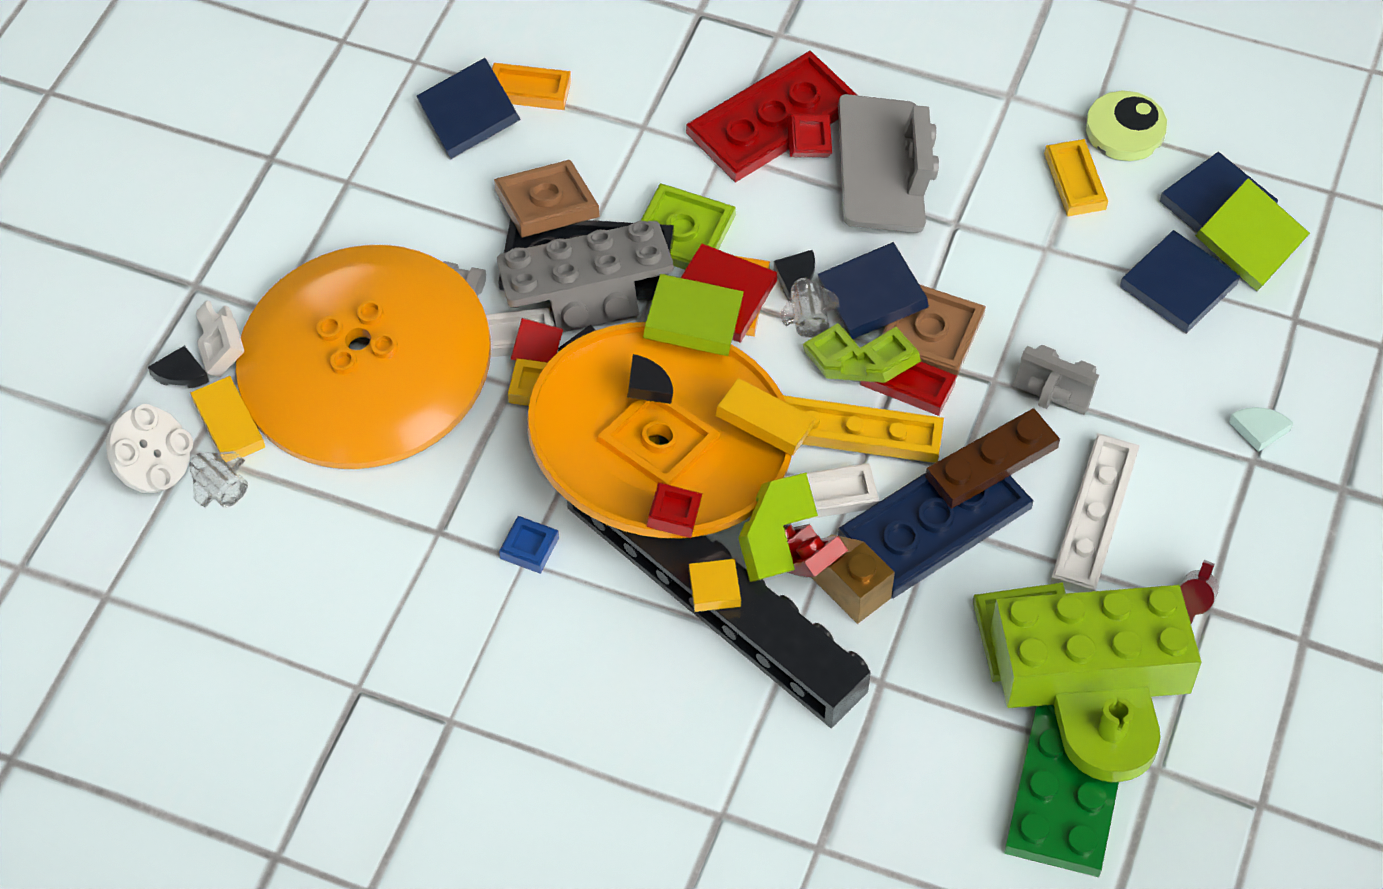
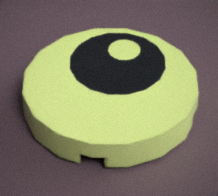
M1123 90L1107 93L1095 100L1088 111L1086 121V134L1090 143L1096 149L1099 146L1105 150L1106 156L1124 161L1145 159L1152 155L1154 150L1164 142L1167 130V118L1164 111L1152 98L1138 92Z

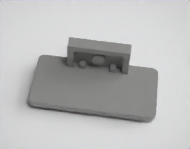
M842 95L838 102L844 222L853 227L914 233L922 232L926 224L924 195L930 180H936L939 169V158L933 155L932 149L936 140V125L930 123L929 107L918 106L914 102Z
M638 221L629 226L616 229L596 230L584 236L570 239H555L547 244L529 248H514L497 256V264L508 305L510 307H519L550 300L555 326L563 328V332L638 316L639 309L634 281L660 276V274H669L674 270L673 260L660 224L657 221Z

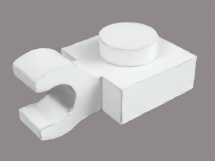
M206 300L196 312L197 319L204 331V334L197 340L206 373L221 377L245 351L230 308L224 305L216 313L212 308L211 301Z

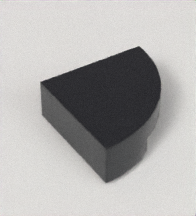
M813 250L774 261L773 270L777 272V279L788 301L802 295L813 278L815 272Z
M185 345L148 366L150 375L157 382L166 386L169 384L187 385L188 388H195L209 382L207 373Z
M633 354L627 398L671 404L673 385L665 370L654 361Z

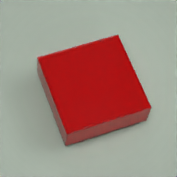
M791 114L787 118L790 157L828 158L833 153L830 115Z
M522 317L511 360L516 361L518 358L548 363L557 354L563 328Z
M658 482L646 527L691 538L703 493Z

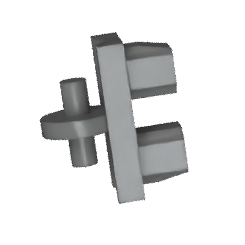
M1040 345L1036 349L1027 346L1023 351L1020 367L1013 386L1039 396L1038 406L1047 409L1051 402H1054L1085 415L1089 408L1099 374H1096L1097 369L1095 365L1082 360L1075 362V364L1059 359L1056 350L1045 345Z

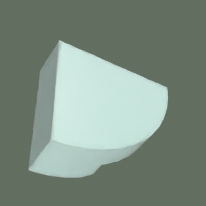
M1259 407L1236 411L1231 414L1229 423L1258 452L1290 432L1293 426V422L1283 414Z

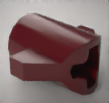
M1206 560L1203 561L1200 570L1189 572L1180 585L1191 624L1195 615L1204 614L1210 610L1218 594L1219 585L1216 578L1212 575L1215 564Z

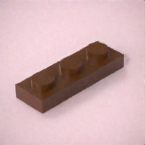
M1032 408L927 467L925 477L952 509L1058 449L1060 438L1035 408Z

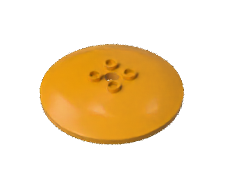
M354 246L321 255L302 264L268 290L250 314L243 328L240 338L245 352L236 360V376L241 398L257 428L281 450L298 459L323 467L338 469L372 468L406 459L425 450L442 439L462 421L474 405L486 381L491 359V335L487 317L476 293L458 272L444 262L423 252L400 246ZM366 337L370 339V343L361 350L349 348L350 343L356 338Z
M633 322L613 325L588 333L569 343L547 363L533 387L529 402L527 425L532 452L545 477L567 501L585 514L606 525L642 536L688 538L646 527L659 482L703 493L692 537L713 534L735 526L751 517L757 504L756 496L761 485L785 478L792 455L715 416L717 406L738 378L786 402L780 389L769 374L754 359L732 344L729 355L724 356L643 338L646 322ZM633 354L648 358L665 370L673 385L671 404L627 398ZM661 435L667 438L669 443L663 445L655 444L648 437Z

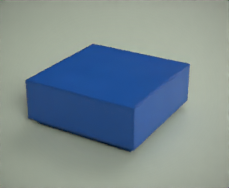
M517 516L499 550L500 559L541 574L559 540V531Z

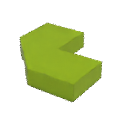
M837 323L803 343L805 354L827 379L885 383L921 362L919 351L897 327L859 347L841 325Z
M806 472L761 485L756 496L757 504L750 520L744 523L738 537L750 582L795 570L783 525L818 516Z

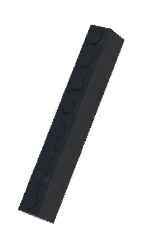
M567 501L568 510L831 729L868 693L871 671L864 659L853 651L847 652L834 641L831 633L819 623L812 624L800 614L798 607L790 598L785 595L778 596L766 586L763 579L750 582L747 568L745 569L737 561H735L741 607L694 611L689 564L733 559L730 551L717 540L712 542L705 535L691 538H657L626 532L590 517Z

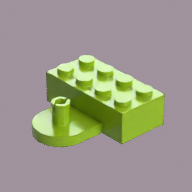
M1180 585L996 599L990 634L1007 708L1054 705L1063 747L1067 756L1079 770L1095 779L1107 782H1123L1137 778L1146 772L1155 760L1161 738L1152 697L1191 694L1202 663Z

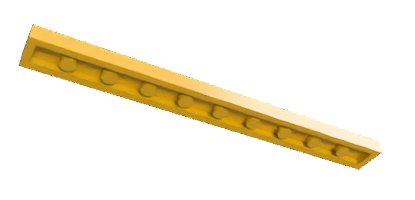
M516 359L508 390L509 403L529 406L533 387L541 371L547 365L546 362ZM783 395L786 403L816 418L812 430L802 443L803 445L931 463L938 462L944 422L943 417Z

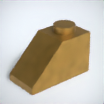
M839 536L848 551L817 576L811 578L859 624L891 599L895 572L864 541Z

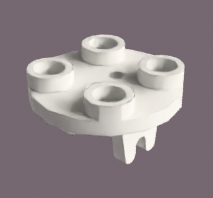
M142 404L122 413L110 426L106 439L107 459L112 467L111 471L126 486L142 493H158L176 485L186 473L190 460V451L193 448L191 434L183 429L170 413L149 404Z

